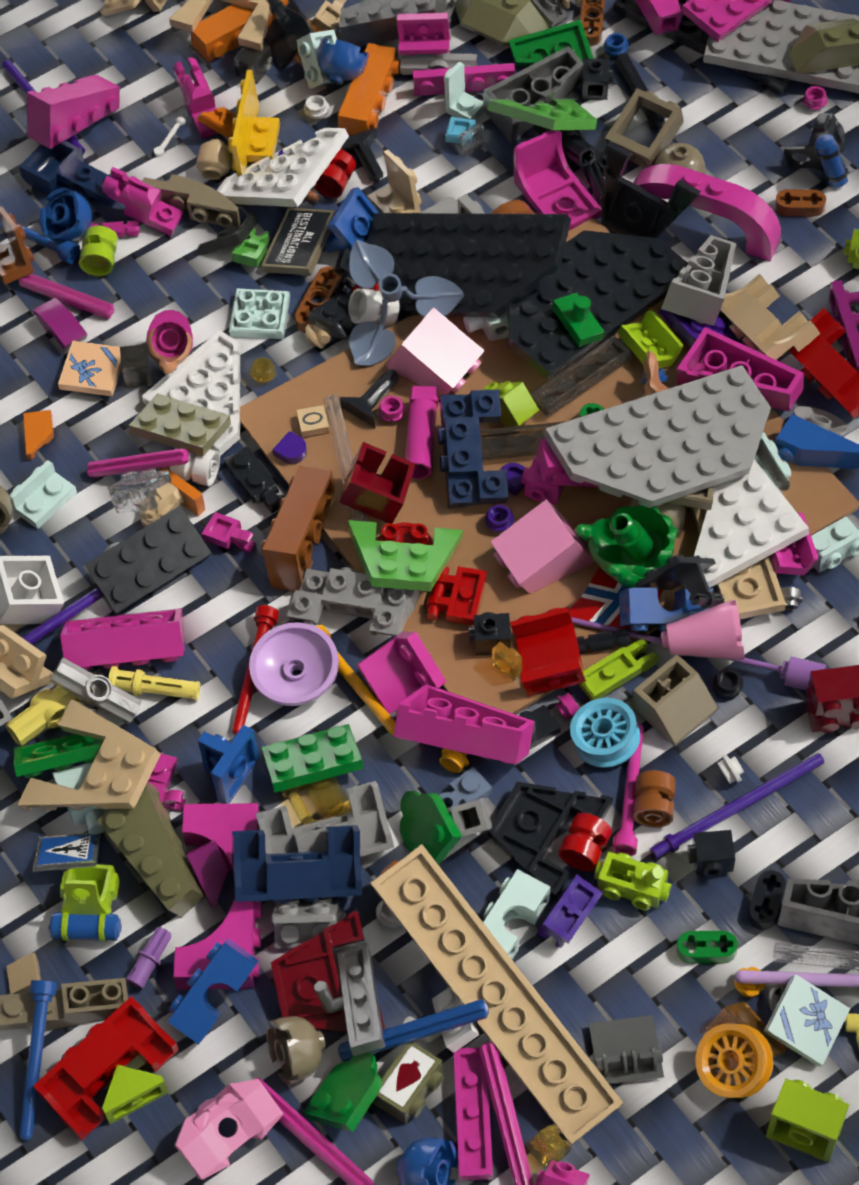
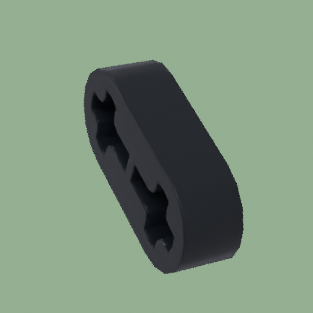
M775 870L764 871L760 874L750 904L749 922L759 930H767L774 926L784 896L785 878ZM769 881L775 882L771 896L766 895ZM763 904L768 905L765 919L759 918Z

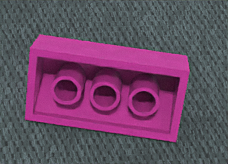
M182 608L70 620L65 622L60 634L63 657L85 670H90L91 666L102 665L105 669H110L112 666L119 667L120 663L132 662V665H144L149 663L151 659L160 658L162 662H172L178 660L179 656H184L185 651Z

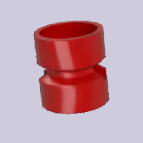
M340 149L316 181V184L313 186L319 194L328 198L340 197L356 168L354 158L346 151Z
M578 813L575 815L569 828L570 835L564 838L558 855L562 861L572 868L592 872L596 869L602 856L601 850L606 847L612 834V829L608 823L595 815Z

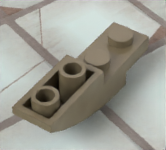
M173 174L169 182L146 177L142 180V182L161 190L160 201L179 210L188 211L190 220L220 225L222 227H229L234 224L237 228L241 225L238 207L223 194L205 184Z
M117 978L61 984L60 990H56V996L52 997V1002L48 1003L45 1031L81 1025L109 1017L128 999L126 979ZM29 993L0 995V1031L29 1028L30 1033L32 1032L35 1001H32L33 995Z

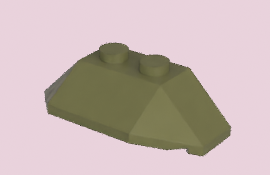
M459 0L455 4V11L462 27L502 46H509L508 42L510 39L550 28L530 0Z
M851 18L805 25L788 54L796 74L859 65V20Z

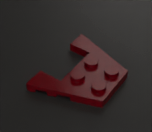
M358 911L350 913L343 920L334 925L332 924L312 939L301 943L271 962L282 1017L297 1016L305 1018L316 1030L348 1033L345 1009L334 1013H326L315 992L314 985L319 981H324L333 999L343 996L332 949L365 941ZM379 1005L380 1017H381V1024H382V1030H384L385 1027H384V1022H383V1018H382V1014H381V1009H380V1005Z

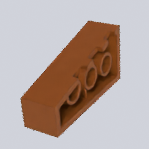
M299 466L295 477H291L289 491L286 497L281 499L280 511L277 517L272 519L268 538L264 539L261 544V555L265 559L271 588L293 592L300 590L304 571L311 569L313 559H311L313 545H319L322 530L321 522H326L335 494L331 470Z

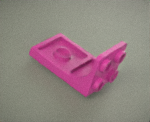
M560 130L546 131L533 139L520 143L514 148V184L538 214H568L571 218L569 230L592 218H601V207L576 178L565 159L562 148V132Z

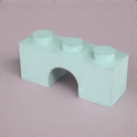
M518 869L512 878L507 877L499 891V894H501L496 903L491 902L488 905L483 919H485L483 923L511 959L518 952V937L508 932L504 928L505 924L513 919H524L535 925L550 901V886Z

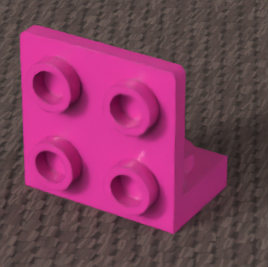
M416 632L400 633L357 664L358 669L376 698L389 714L398 709L399 703L427 684L439 688L447 682Z

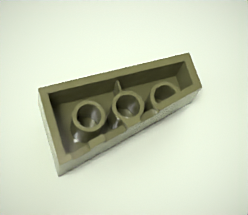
M147 782L134 809H108L96 821L169 911L183 917L205 897V894L189 860L185 856L182 849L183 845L171 825L170 816L162 805L156 786Z

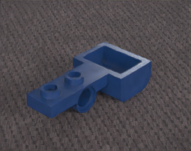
M63 141L51 149L40 144L19 166L23 179L30 186L47 195L59 189L65 183L71 187L72 191L78 192L87 201L92 197L108 206L115 202V200L102 192L106 176H111L84 163L82 149L67 141Z

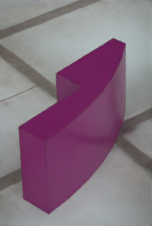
M57 298L33 309L32 312L47 333H52L63 351L70 348L72 341L81 342L87 338L88 334Z

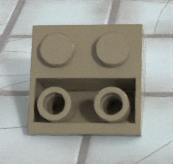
M677 654L633 690L632 708L674 746L679 744L718 711V707L700 675Z

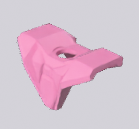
M259 1079L228 1084L214 1098L208 1099L199 1105L198 1110L184 1120L175 1147L182 1153L195 1171L197 1178L203 1180L230 1166L228 1156L250 1138L262 1140L282 1117L283 1112ZM227 1117L234 1119L237 1125L236 1132L231 1137H223L218 1130L220 1121Z

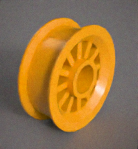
M721 1024L710 1029L700 1040L695 1056L696 1070L702 1083L714 1094L726 1098H745L758 1093L767 1084L773 1070V1054L766 1038L755 1028L743 1024ZM733 1052L739 1057V1064L736 1069H733L729 1062ZM755 1057V1063L751 1062V1058ZM750 1067L754 1068L753 1073L749 1070Z

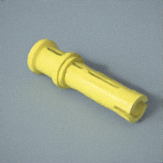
M112 666L108 679L112 685L123 691L132 692L134 696L142 695L144 692L194 699L196 701L199 698L200 682L198 681L193 682L146 675L143 670L137 669L136 672L119 670L117 666Z

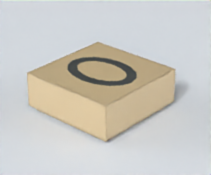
M324 405L296 410L302 438L329 433Z

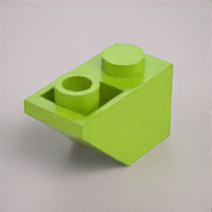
M495 381L482 389H499L500 422L505 426H520L539 411L523 382L511 383L506 381L504 383H497Z

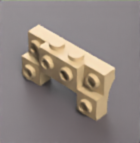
M758 274L741 289L725 294L720 313L732 324L729 326V329L738 339L744 337L742 342L751 349H756L758 352L775 360L792 346L799 352L820 334L811 321H807L800 311L782 325L767 309L780 295L771 284H767L761 274Z

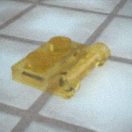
M336 777L280 791L283 797L288 798L302 825L351 812L349 800ZM307 791L321 819L313 820L299 792Z

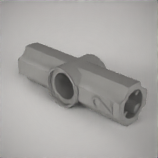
M450 51L449 53L438 55H401L400 70L401 74L413 75V71L453 68L458 62L463 63L464 67L477 66L478 59L477 54H451Z
M65 658L60 660L49 681L80 698L86 706L91 708L97 707L128 725L137 714L142 702L138 698L112 685L107 677L94 675ZM90 685L99 687L102 696L95 697L92 695Z

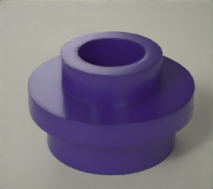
M504 505L491 507L485 515V524L493 532L502 533L514 523L513 513Z

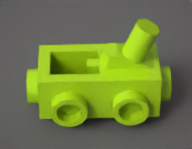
M608 851L605 861L598 862L594 874V879L598 880V889L602 890L603 896L611 900H619L620 897L632 900V904L641 910H649L650 907L658 909L660 900L667 902L672 884L667 883L668 870H664L656 863H643L633 860L631 856L625 853L615 854Z

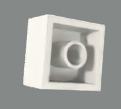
M0 556V624H43L60 612L64 601L50 556Z

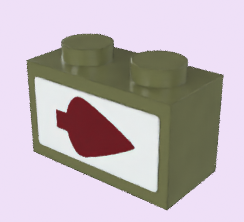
M414 1042L407 1043L383 1076L382 1087L373 1100L374 1105L407 1125L412 1116L417 1118L426 1104L424 1099L430 1090L436 1091L444 1078L442 1060Z

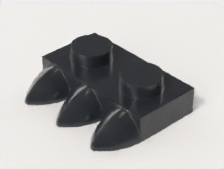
M341 291L312 310L308 320L334 337L347 339L345 330L352 332L356 327V324L350 319L348 310L351 296Z

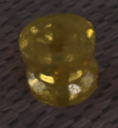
M556 1124L542 1129L529 1143L534 1151H539L541 1161L545 1167H548L552 1160L559 1162L572 1149L569 1142L560 1137V1130Z

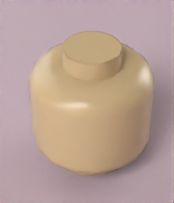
M212 139L199 147L196 167L203 177L210 180H218L228 174L232 153H229L228 146L223 141Z

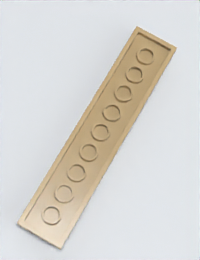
M420 845L371 882V886L463 1005L480 999L486 1002L489 1010L488 1017L476 1021V1023L489 1040L495 1044L497 1050L570 1145H573L624 1104L423 845Z

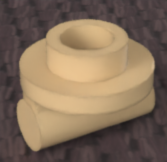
M308 324L305 327V338L311 346H317L322 349L330 342L329 334L315 324Z

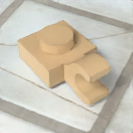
M325 0L312 23L324 31L334 30L336 32L340 23L341 9L347 0H334L332 4Z

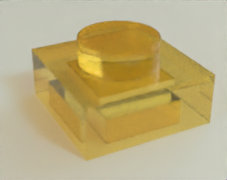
M499 642L492 649V664L515 682L520 677V672H522V657L514 648H508L502 642Z

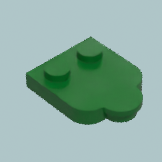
M407 791L402 796L400 803L403 815L399 825L401 837L410 853L420 845H423L439 865L461 839L462 835L442 798L437 793L421 794L417 791Z
M366 1052L353 1056L349 1062H341L333 1067L303 1113L306 1117L314 1122L353 1132L382 1087L383 1082L377 1073L378 1066L375 1056L371 1052Z

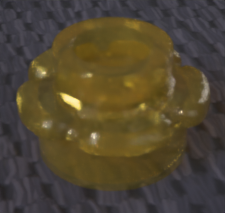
M258 358L252 363L250 376L258 383L271 381L276 376V366L268 358Z

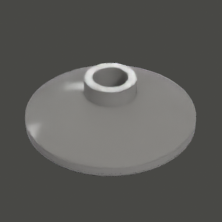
M800 406L794 409V415L835 434L843 435L847 432V424L829 412L807 406Z

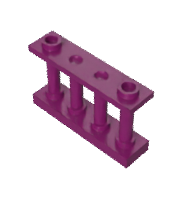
M842 280L831 281L828 296L834 320L839 322L846 331L840 339L847 362L859 373V333L857 331L859 313L852 312L850 308L852 303H859V291L849 293L848 290L845 291Z

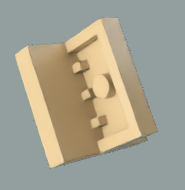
M0 625V691L13 699L50 684L51 682L49 681L53 672L43 666L47 655L4 625Z

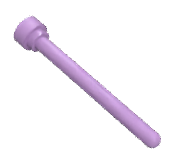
M739 970L734 976L738 983L787 985L791 976L796 974L814 986L859 987V974Z

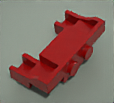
M823 308L810 320L820 334L799 352L793 346L787 351L803 366L800 371L804 373V377L810 383L816 380L820 384L817 388L828 401L833 398L855 419L859 415V373L831 346L846 331Z
M131 996L101 1024L94 1025L87 1032L86 1038L77 1046L67 1049L62 1055L61 1061L35 1083L33 1087L36 1093L58 1114L60 1120L82 1141L106 1119L104 1111L91 1098L113 1079L117 1065L126 1067L138 1056L156 1072L179 1049L177 1043Z

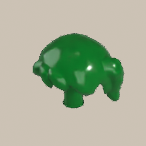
M640 504L639 507H618L609 518L599 519L593 522V524H579L575 528L576 535L588 543L589 552L598 566L622 587L636 588L635 583L645 578L644 574L646 572L666 565V560L673 556L674 542L678 533L676 527L673 526L672 519L667 515L661 514L657 506L648 508Z

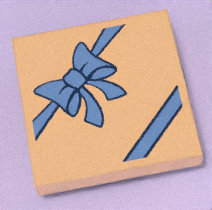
M72 341L58 382L59 389L113 397L126 356L125 348Z

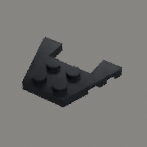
M609 142L605 147L607 159L603 175L605 177V190L602 192L601 224L618 234L658 238L701 193L700 190L679 180L675 184L667 202L622 177L631 152L613 142Z
M517 782L493 820V828L488 829V836L529 876L550 886V897L556 900L568 881L570 872L544 860L545 854L570 812L575 814L588 813L603 820L612 805L613 798L601 795V798L587 796L586 792L580 791L568 793L556 791L555 787Z

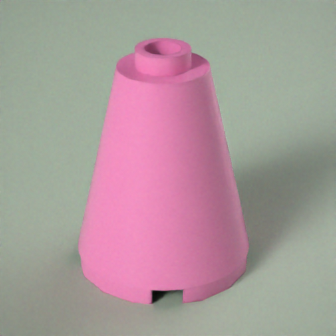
M729 600L666 625L667 631L661 632L663 649H669L670 655L677 654L733 660L744 659V646H741L742 631L736 600Z

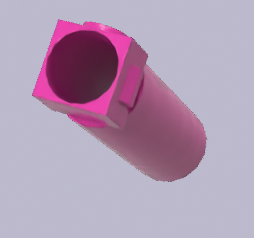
M433 386L412 387L405 459L415 463L412 474L414 479L427 478L432 472L438 408L437 390Z

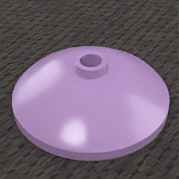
M297 622L277 626L265 633L254 646L249 661L250 675L256 689L268 700L285 706L303 705L321 697L332 686L339 668L338 653L332 639L316 626ZM296 670L302 671L301 674L297 676L292 675V673Z

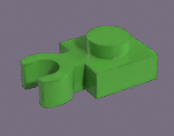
M253 228L249 234V239H245L242 244L235 247L232 252V261L258 267L267 252L269 232L265 231L262 236H256V229Z

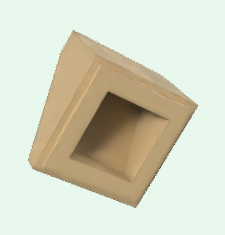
M35 953L28 954L6 966L10 994L29 993L31 980H41L39 962Z

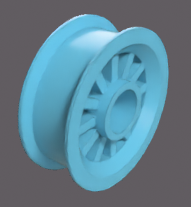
M614 698L592 700L583 705L572 718L570 733L575 749L580 758L592 766L605 768L619 765L628 760L639 746L640 730L635 714L621 700Z

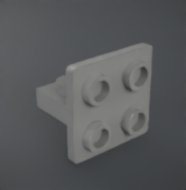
M322 897V900L317 902L291 899L288 903H276L272 914L275 948H295L320 934L332 924L338 923L339 900H332V897Z

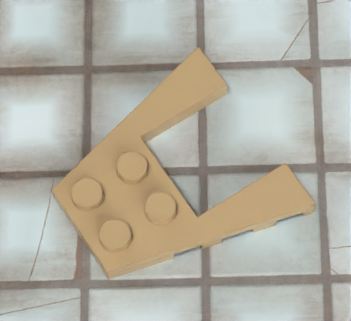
M188 0L170 17V26L194 32L213 0ZM221 0L254 9L238 36V44L262 51L263 40L267 33L268 18L271 15L268 2L266 0Z
M71 699L58 726L66 732L104 741L80 790L30 778L17 805L24 811H29L30 808L57 810V807H71L73 810H84L85 807L134 809L161 754L154 747Z

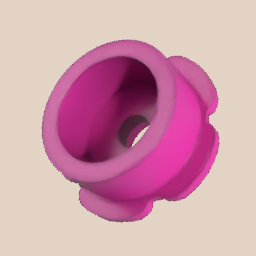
M818 86L808 88L805 96L802 98L803 104L811 110L824 108L828 103L826 91Z
M388 396L381 401L378 412L381 413L380 417L384 421L397 422L403 418L406 407L400 398Z
M569 692L563 697L558 696L560 702L555 706L565 720L569 717L573 718L580 709Z

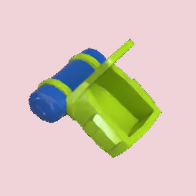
M69 865L68 870L63 873L62 883L60 884V896L63 898L61 912L53 913L48 927L52 939L100 942L118 940L122 925L119 916L111 914V905L118 895L119 877L112 865Z

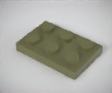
M156 394L129 424V432L132 435L177 449H186L190 453L204 457L231 425L230 415Z

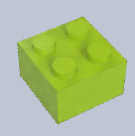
M785 1078L771 1114L766 1137L829 1163L850 1104L844 1102L840 1096L834 1093L826 1092L824 1094L812 1089L804 1081L797 1079L791 1081Z

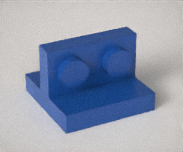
M359 187L350 190L328 224L331 233L324 246L328 253L342 251L345 247L352 250L356 240L367 243L374 213L379 212Z
M245 725L241 727L231 744L223 736L218 734L213 736L205 731L198 739L204 769L211 773L217 801L222 804H230L259 760L254 730Z

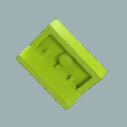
M653 310L646 312L642 322L621 325L617 333L643 365L647 352L652 351L657 357L659 368L673 366L683 348L682 342Z

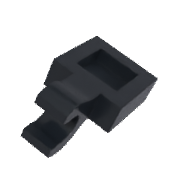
M346 247L339 253L334 272L340 275L335 289L345 294L348 287L353 288L355 286L349 268L351 250Z

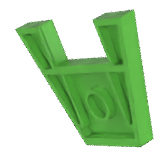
M552 99L551 105L537 102L535 106H523L512 100H489L487 110L547 129H596L597 119L573 99Z
M348 520L347 526L371 587L431 591L463 537V530L434 527L433 545L376 541L377 522Z

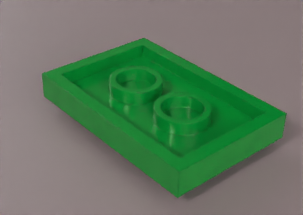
M349 724L335 726L328 730L305 734L301 737L261 747L275 793L364 769L362 758Z
M71 734L14 748L16 776L24 775L25 778H32L42 774V771L52 768L56 771H61L72 767L73 763L81 761L87 764L93 763L104 741Z

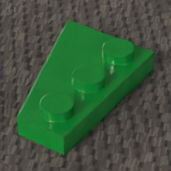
M581 19L510 39L508 42L516 67H529L570 46L582 62L583 59H594Z

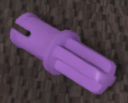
M162 927L155 929L144 950L138 951L139 957L125 978L127 983L137 989H144L152 971L161 964L159 958L171 939V933Z

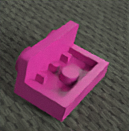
M448 13L397 14L398 52L400 55H438L449 53L451 37Z
M797 512L801 519L807 525L804 514L801 512ZM810 531L807 536L770 555L775 573L804 576L818 560L817 550Z

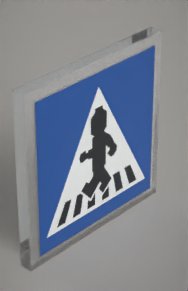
M101 833L39 837L33 872L59 869L65 872L71 868L96 866Z

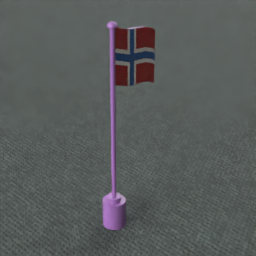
M599 567L584 594L569 609L573 623L598 630L612 631V633H616L618 629L627 628L630 637L662 644V638L631 632L630 627H620L619 591L627 588L622 587ZM657 590L658 600L664 590ZM792 656L789 662L783 661L782 666L748 658L741 660L726 659L781 672L780 678L785 679V686L806 691L810 672L826 668V664Z

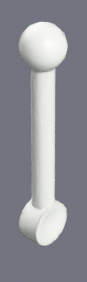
M179 116L176 118V124L163 143L154 148L156 157L164 156V149L179 127L185 125L184 117Z

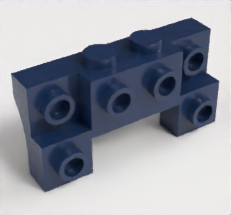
M499 389L471 390L470 394L441 395L439 400L441 428H438L437 439L438 445H443L444 455H440V471L445 472L448 508L506 503L509 498L506 470L483 471L479 424L500 421Z
M357 825L326 827V851L265 854V833L263 830L232 831L233 891L235 902L272 900L274 903L284 904L290 902L291 899L317 902L322 900V897L362 895L360 830Z

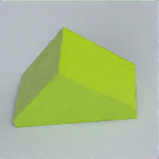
M117 1065L102 1107L109 1124L111 1125L166 1095L168 1090L165 1081L161 1075Z

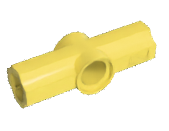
M58 686L53 690L44 689L33 697L30 707L5 724L6 729L15 742L23 746L47 727L51 729L58 727L71 699L78 703L82 701L77 696ZM90 686V692L93 694L92 687Z

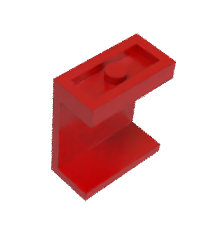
M568 607L552 608L545 613L534 616H522L518 620L510 622L511 629L516 638L522 672H520L521 681L528 697L586 682L575 627Z

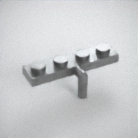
M367 943L337 951L343 996L333 999L326 982H317L314 985V989L322 1008L326 1013H334L345 1009L349 1045L353 1056L385 1048L369 946Z

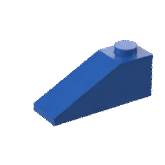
M794 414L790 416L776 437L775 444L778 455L786 462H792L798 466L859 469V444Z

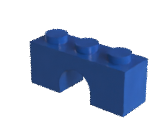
M627 588L619 591L620 627H630L631 632L649 631L648 627H658L659 632L667 631V624L708 608L690 604L692 602L689 601L691 594L686 588L674 592L675 604L671 612L663 609L659 604L657 588Z
M229 938L223 945L216 942L206 956L211 962L204 971L199 968L196 970L187 983L192 987L185 998L179 994L168 1009L173 1014L168 1023L198 1045L222 1014L209 1003L207 997L209 986L215 983H224L238 991L259 962L258 959Z

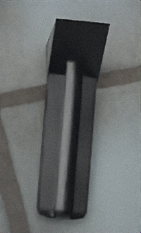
M376 128L349 136L341 150L347 153L357 155L369 180L375 183L379 182L384 175L370 149L372 143L377 139Z
M394 369L386 370L362 397H339L340 407L376 428L372 409L399 382L400 376Z

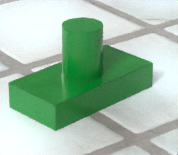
M574 293L553 300L552 309L579 347L603 339L604 330L589 310L591 306L590 299Z

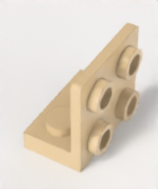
M389 150L384 151L389 185L367 195V198L379 213H421L419 206L421 198L416 190L417 177L415 172L411 168L408 169L399 156L395 157Z

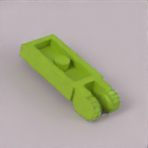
M637 640V642L620 648L584 670L586 682L578 685L591 701L602 698L642 672L650 669L659 661V656L655 652H651L636 660L635 657L648 648V643L645 640Z

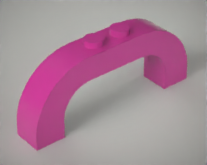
M658 164L647 167L635 178L634 184L661 199L670 198L675 184L679 180L700 190V195L689 206L725 217L736 223L746 236V254L767 261H771L780 244V223L771 207L752 191L740 185L671 164Z

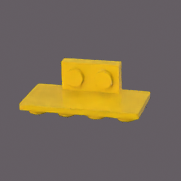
M247 70L245 80H241L240 90L242 96L237 99L236 104L238 115L237 118H233L232 122L234 134L228 140L229 153H233L232 169L237 172L238 177L246 172L247 162H258L266 157H269L270 160L274 159L280 130L279 118L257 117L259 101L253 70Z

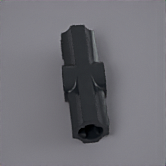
M538 125L533 126V130L538 135L551 130ZM560 130L562 132L564 156L569 157L581 168L590 166L596 159V150L584 139H581V136L576 131Z

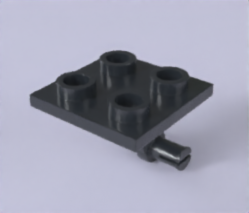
M266 0L269 4V10L275 19L267 27L266 37H264L263 41L278 66L284 69L298 53L297 40L315 32L294 0H290L286 6L279 0Z
M699 555L693 557L672 556L666 560V565L646 572L644 574L645 578L635 583L636 588H657V590H674L683 585L691 594L689 601L692 602L690 604L694 606L700 605L702 608H712L724 603L725 600L721 598L723 597L721 593L714 594L710 591L703 571L716 564L714 558H701Z

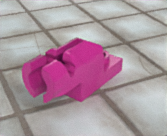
M188 58L192 68L190 75L193 82L189 74L185 75L181 61L175 63L173 70L183 93L185 106L201 139L219 133L197 121L196 118L201 112H211L217 108L215 98L197 60Z
M112 167L110 171L111 177L106 176L102 192L107 194L109 198L125 205L124 215L172 236L183 218L184 211L160 201L161 190L142 182L134 176L130 178L126 172Z

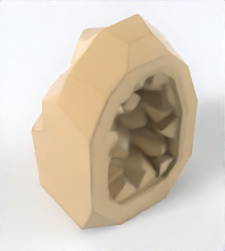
M162 481L151 490L150 495L143 501L140 510L141 522L144 527L181 505L182 508L185 506L184 497L177 487L169 481Z

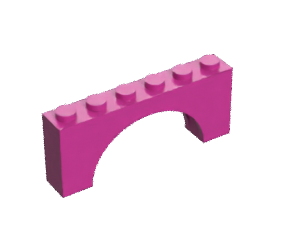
M258 803L184 804L182 833L186 846L201 847L214 840L225 863L233 873L232 831L259 830L255 814L260 812ZM234 899L227 917L216 931L195 944L175 947L173 977L177 990H190L192 988L187 984L198 968L204 971L211 962L206 956L216 942L223 945L229 938L255 957V948L261 947V928H256L257 918H262V901L235 902ZM256 958L259 962L240 989H254V977H260V958ZM215 983L209 986L208 989L233 988L224 983Z

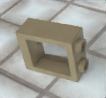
M637 88L606 135V144L613 142L631 152L629 161L644 168L653 166L658 154L671 143L684 123L682 109L675 102H666L659 99L651 91L644 92ZM641 106L668 118L649 148L623 136V133Z

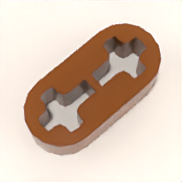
M782 190L776 196L775 209L783 216H819L825 211L826 196L819 190Z

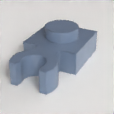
M472 767L449 783L451 793L444 792L439 796L444 804L450 803L451 807L477 799H485L493 793V789L481 774Z

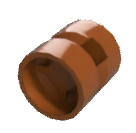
M656 770L641 772L637 775L635 796L637 798L634 801L633 812L635 822L654 828L668 826L673 822V799L676 788L674 776Z

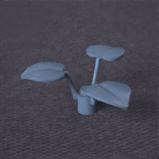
M356 240L349 259L351 277L355 284L363 289H370L378 282L383 300L379 327L374 322H364L358 324L351 332L349 344L355 364L358 366H373L386 360L393 352L396 344L395 335L392 331L383 329L389 302H396L401 298L402 294H406L411 299L417 300L416 310L424 318L433 307L446 317L462 300L463 291L447 279L427 276L417 281L415 285L416 294H413L406 286H401V281L397 275L392 274L394 260L386 249Z

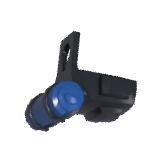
M833 113L818 114L809 144L806 146L784 148L790 168H811L823 171L824 179L832 188L842 187L848 182L849 170L842 163L840 152L844 151L845 148L844 129ZM799 153L805 157L809 156V158L800 162L795 160L792 155Z

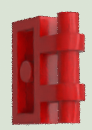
M446 566L433 587L432 595L427 599L426 608L428 610L426 618L437 620L439 612L443 610L447 611L446 621L474 626V615H478L487 579V571L458 566L456 576L448 575L450 569ZM452 589L450 598L443 597L444 590Z

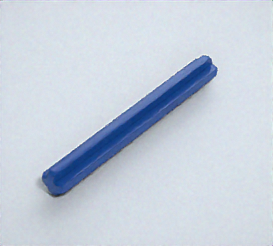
M480 999L384 1029L385 1048L370 1052L374 1054L486 1019L489 1014L487 1004L484 1000ZM349 1041L341 1043L338 1047V1054L343 1062L350 1061L353 1057Z

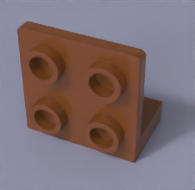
M1 206L0 219L9 241L7 244L0 245V279L6 285L34 273L31 264L34 261V257L28 246L25 247L23 240L27 239L21 224L17 225L14 215L12 213L8 214Z

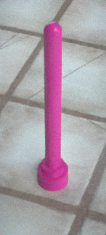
M637 723L640 730V743L635 753L628 759L621 829L613 837L612 844L613 853H625L629 856H634L637 853L638 839L633 832V812L636 799V777L640 769L644 727L640 723Z

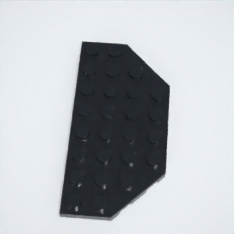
M374 213L367 243L380 246L392 255L394 260L392 274L397 275L401 281V286H406L413 294H416L415 285L417 281L427 276L441 277L456 284L463 291L464 295L462 300L447 316L498 318L507 311L505 308L517 298L521 300L537 287L536 283L547 274L551 276L560 269L571 218L568 214ZM402 294L399 299V313L401 315H420L416 310L417 300Z
M584 230L566 242L558 271L551 276L547 274L536 283L537 287L521 300L517 298L508 305V346L544 378L549 379L617 332L621 325L630 323L666 297L671 281L678 277L679 272L688 265V262L659 238ZM574 293H578L579 296L588 297L591 301L589 310L604 330L603 339L579 347L552 309L553 300Z

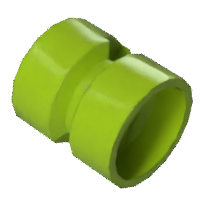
M92 226L85 230L79 258V266L85 273L93 276H105L112 272L118 244V236L112 229L105 226Z

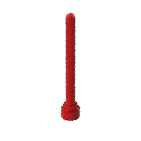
M260 605L256 608L254 621L256 622L257 632L252 650L259 639L271 630L273 626H276L279 617V611L276 608L268 605ZM249 663L232 725V733L235 736L246 723L255 687L250 675Z

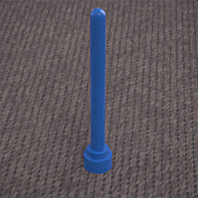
M0 219V227L4 229ZM22 226L28 240L55 251L60 260L73 264L80 255V246L69 240L58 242Z
M31 980L29 994L33 995L32 1001H35L19 1133L20 1138L24 1141L30 1140L33 1136L37 1093L33 1085L39 1081L48 1003H51L52 997L56 996L57 983L52 981Z

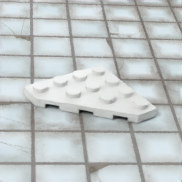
M323 128L315 132L317 137L305 143L299 140L282 149L284 154L272 160L266 157L250 165L251 170L238 177L235 173L227 177L217 191L234 204L298 207L316 184L324 170L329 166L334 156L342 148L349 135L345 128Z
M219 330L189 355L184 362L180 363L176 371L166 375L142 395L144 404L147 405L156 394H160L230 415L231 425L210 448L218 451L220 456L240 439L239 342Z
M754 459L749 474L714 486L711 511L707 510L694 556L714 558L716 564L703 571L710 588L809 534V527Z

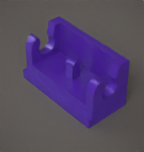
M576 875L542 924L537 935L543 939L548 936L553 937L557 941L555 946L558 948H562L565 942L569 944L603 892Z

